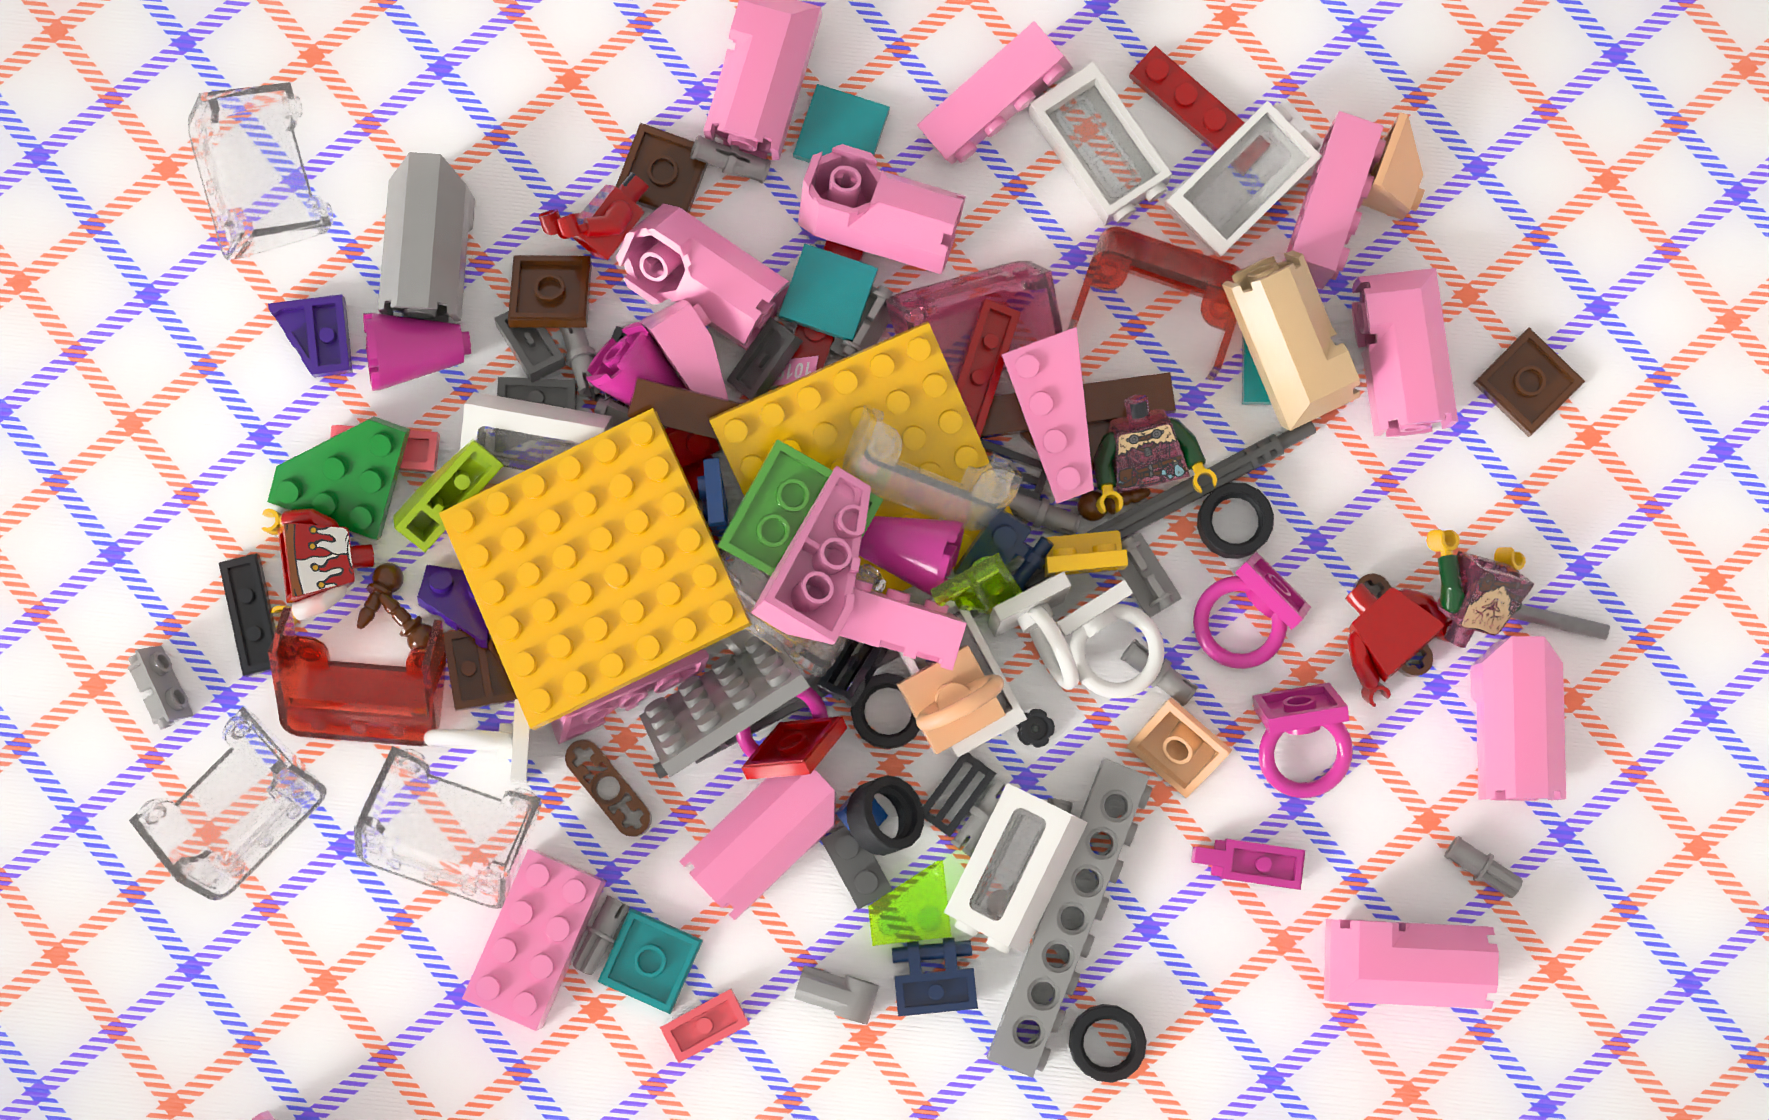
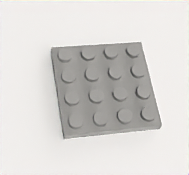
M773 632L767 637L764 633L751 637L744 645L747 649L745 652L738 656L727 654L720 657L712 664L711 670L700 677L692 676L678 686L677 692L666 699L664 697L655 699L645 707V712L639 715L659 761L669 777L680 772L810 687Z

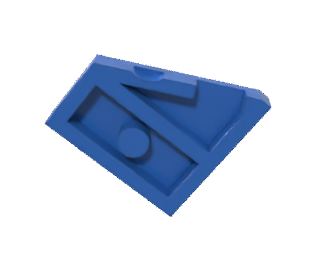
M719 458L703 460L704 476H697L705 521L709 522V527L715 536L723 535L729 525V513Z

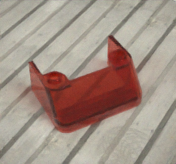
M1110 227L1102 232L1097 241L1068 329L1077 327L1090 286L1103 291L1116 290L1123 285L1128 273L1201 297L1200 313L1203 320L1209 326L1222 330L1206 379L1214 381L1222 368L1237 323L1222 284L1226 281L1234 283L1232 275L1241 269L1234 264L1122 227Z
M283 607L268 655L279 721L285 731L298 737L419 747L428 746L424 741L425 733L429 730L439 729L446 673V653L442 620L434 619L427 647L422 646L412 649L408 653L406 667L330 661L327 646L318 639L296 636L292 608Z

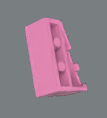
M855 579L853 592L855 595L854 607L839 636L879 648L880 646L904 653L903 656L913 659L920 657L941 664L940 667L953 671L967 623L947 612L949 605L926 599L924 605L910 602L911 595L888 588L885 595L871 591L872 583Z

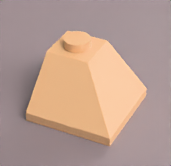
M1400 112L1384 137L1386 144L1379 162L1375 163L1371 172L1374 180L1367 198L1363 199L1361 205L1403 220L1410 210L1417 211L1425 190L1419 188L1423 178V171L1410 120L1407 114Z

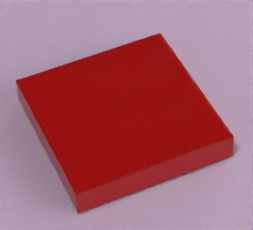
M839 716L779 722L741 769L747 780L811 774L848 727L843 717Z

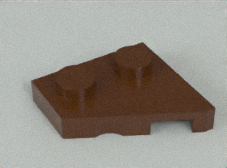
M463 630L443 632L455 712L515 702L517 696L491 638L488 648H481L476 644L475 638Z

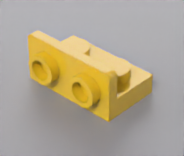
M1117 530L1045 537L1054 544L1045 559V577H1054L1062 572H1065L1066 575L1118 571L1124 570L1128 566L1127 549L1122 550L1121 534Z

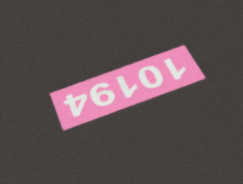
M818 356L790 359L772 386L785 385L816 371Z

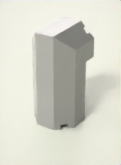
M409 152L388 181L378 311L381 314L394 315L395 311L403 313V317L449 323L450 316L454 322L461 321L468 232L473 229L475 198L466 183L441 154Z

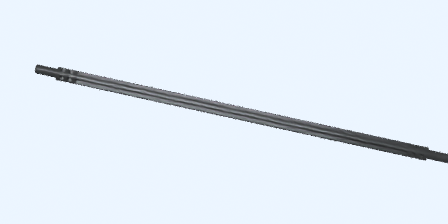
M1312 421L1291 431L1287 430L1278 436L1271 434L1207 468L1213 471L1217 477L1215 488L1209 476L1201 475L1198 477L1197 482L1201 487L1202 493L1197 492L1193 487L1194 476L1086 533L1117 530L1120 532L1122 540L1206 496L1217 487L1228 484L1284 455L1285 449L1315 434L1316 428ZM1044 567L1042 570L1037 569L1026 584L1028 589L1050 578L1045 577ZM1018 568L1010 572L1009 574L1013 576L1018 570ZM995 582L987 595L978 589L962 597L972 617L974 618L999 605L997 598L1004 590V587ZM958 611L953 613L956 617L960 615ZM889 649L878 668L899 658V652ZM854 655L849 658L833 685L837 686L849 668L848 665ZM826 670L806 680L808 685L821 698L827 695L819 691L817 684ZM798 697L792 698L750 726L751 734L753 735L806 707L807 704ZM736 735L695 761L696 764L736 744ZM660 761L653 765L659 779L668 775Z

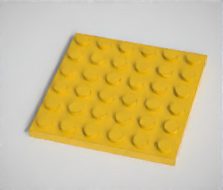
M928 321L709 418L744 497L772 446L778 439L832 471L838 466L871 486V493L883 499L875 516L952 520L964 523V535L956 565L997 506L1013 515ZM859 556L861 560L859 572L856 573V579L872 583L871 591L886 595L888 588L904 591L913 587Z
M653 408L439 513L530 729L536 730L752 625L661 420Z

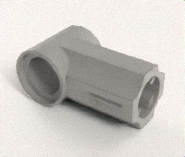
M804 965L794 999L832 1010L834 1015L868 1025L879 985L845 975V977L837 976L830 972Z

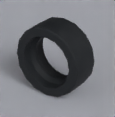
M1231 482L1217 487L1205 498L1197 515V529L1202 542L1211 552L1223 558L1241 559L1254 554L1268 541L1274 526V513L1269 500L1259 489L1247 483ZM1230 498H1238L1249 502L1258 516V528L1255 534L1248 541L1239 544L1229 543L1221 539L1215 532L1212 524L1213 513L1216 507L1222 501Z
M884 673L872 676L854 707H851L850 712L854 728L863 740L874 747L883 749L902 747L913 740L920 731L912 712L906 727L898 733L890 735L878 733L866 721L864 711L869 697L876 691L884 688L900 691L896 683L905 679L902 675Z
M886 775L860 785L851 794L847 804V823L851 835L860 847L871 854L885 856L912 846L920 838L924 827V809L920 797L910 784L899 777ZM875 794L883 795L895 807L898 816V831L894 838L884 834L875 822L872 814V802Z
M1100 1004L1088 1008L1076 1018L1070 1029L1068 1046L1073 1061L1085 1075L1096 1081L1113 1083L1127 1079L1138 1070L1145 1057L1147 1040L1142 1025L1132 1013L1117 1005ZM1103 1019L1116 1020L1123 1024L1129 1032L1131 1039L1130 1052L1126 1059L1119 1065L1112 1067H1103L1093 1063L1086 1055L1084 1049V1036L1088 1028L1096 1021Z

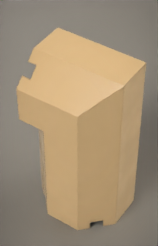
M1296 251L1283 253L1286 261L1279 263L1276 262L1274 256L1264 258L1232 275L1234 283L1226 281L1222 284L1280 426L1289 431L1361 397L1360 391L1355 389V387L1360 385V378L1350 353L1344 343L1335 345L1330 338L1337 335L1331 325L1306 260L1302 253Z

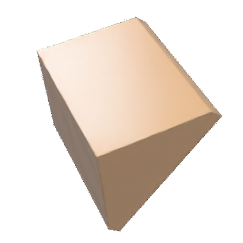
M1172 697L1161 705L1126 746L1185 798L1232 751L1229 746Z

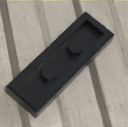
M256 553L219 562L242 675L249 677L284 668L260 555Z

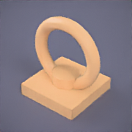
M968 645L959 648L953 671L940 667L941 664L934 662L896 683L916 719L918 728L922 730L935 754L941 753L1006 716L996 697L1004 687L1003 678L996 674L985 676Z

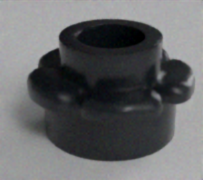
M1032 709L1029 713H1024L1027 720L1016 725L1019 730L1017 737L1020 742L1026 746L1031 744L1035 748L1048 744L1050 736L1055 732L1054 721L1048 718L1047 713L1041 709ZM1034 724L1039 727L1037 732H1033L1031 729Z

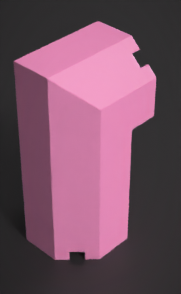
M739 0L729 34V39L736 43L735 50L727 49L725 61L703 130L705 138L715 141V137L723 140V144L726 146H739V150L766 159L767 153H771L772 160H780L821 23L822 9L820 6L799 0Z
M844 144L833 147L832 152L822 156V152L812 156L803 180L798 219L800 227L822 239L938 274L943 273L955 240V232L962 216L966 196L883 170L881 171L877 168V160L872 153Z
M662 204L626 233L616 256L619 266L623 264L625 266L627 275L624 276V280L629 289L651 304L663 303L668 299L675 303L684 299L692 306L698 303L711 322L708 325L746 351L770 317L774 319L789 288L788 280L680 207Z
M1436 268L1358 277L1353 283L1352 293L1360 292V302L1352 303V318L1358 348L1366 347L1361 355L1364 361L1374 436H1381L1385 432L1386 437L1425 434L1433 432L1432 424L1441 422L1442 429L1452 427L1458 422Z
M1511 636L1493 643L1486 650L1487 652L1470 667L1471 699L1477 706L1478 800H1565L1566 761L1563 662L1545 636Z
M815 769L811 774L766 778L679 862L683 867H689L692 864L695 867L689 872L692 878L721 908L724 906L727 908L731 905L734 909L728 915L737 920L805 853L835 827L836 791Z
M1326 919L1324 1000L1329 1002L1492 1009L1494 1001L1486 1000L1488 993L1497 992L1499 951L1497 944L1488 942L1487 935H1495L1494 928L1489 926Z

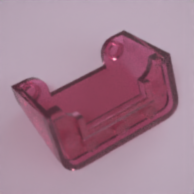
M1032 261L1006 263L901 292L886 299L895 335L926 321L929 322L954 381H956L981 302L985 298L1021 312L1009 351L1063 332L1052 272Z

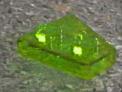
M999 553L978 559L971 568L930 590L938 606H944L951 600L955 602L960 610H977L978 613L991 615L993 607L1023 592Z
M943 860L934 862L894 888L890 893L868 905L872 946L952 937L950 916L944 913L948 905Z

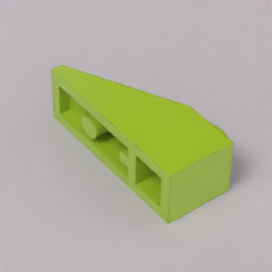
M472 439L427 479L393 515L394 528L426 553L446 530L439 513L478 494L504 464L477 441Z

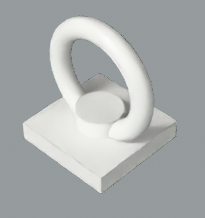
M1062 572L993 607L988 626L994 637H997L1020 625L1024 633H1030L1043 663L1055 681L1062 688L1072 690L1079 683L1077 666L1064 636L1053 620L1055 615L1052 611V608L1064 602L1072 586L1065 572Z
M1125 580L1056 623L1064 638L1073 633L1070 641V651L1077 666L1079 680L1089 690L1107 698H1127L1141 693L1155 681L1164 662V642L1155 622L1140 609L1126 604H1119L1133 594ZM1120 619L1136 625L1142 631L1148 643L1149 655L1144 669L1135 678L1126 682L1114 683L1098 677L1092 671L1086 659L1085 647L1088 638Z
M515 699L513 724L500 723L499 731L434 729L427 731L424 735L425 743L433 747L498 750V759H511V783H527L530 727L518 699Z

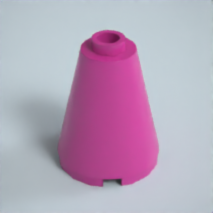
M363 313L364 333L367 334L366 353L372 391H380L464 363V355L471 354L469 331L462 332L460 324L379 313Z
M639 322L632 323L623 328L622 331L626 336L620 341L616 342L611 338L596 354L587 370L592 375L586 377L587 381L628 406L630 405L637 377L686 389L650 332Z
M874 516L861 539L859 556L926 594L942 600L951 581L947 577L950 576L952 568L956 566L964 535V523L952 520Z

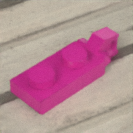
M1225 839V841L1215 840L1214 849L1193 847L1191 863L1212 865L1211 875L1220 876V879L1301 890L1306 850Z

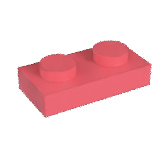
M731 988L661 1026L660 1029L677 1062L680 1063L748 1026L750 1022Z

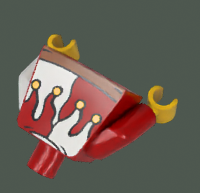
M269 508L265 509L262 515L268 518L275 517V523L271 527H262L261 529L279 537L286 602L293 603L292 606L280 605L272 609V613L285 611L287 614V621L282 625H277L276 628L278 629L292 628L297 624L298 620L302 621L326 612L345 597L347 588L355 582L354 569L374 567L372 545L351 546L348 528L339 527L335 519L314 509L288 510L281 514Z

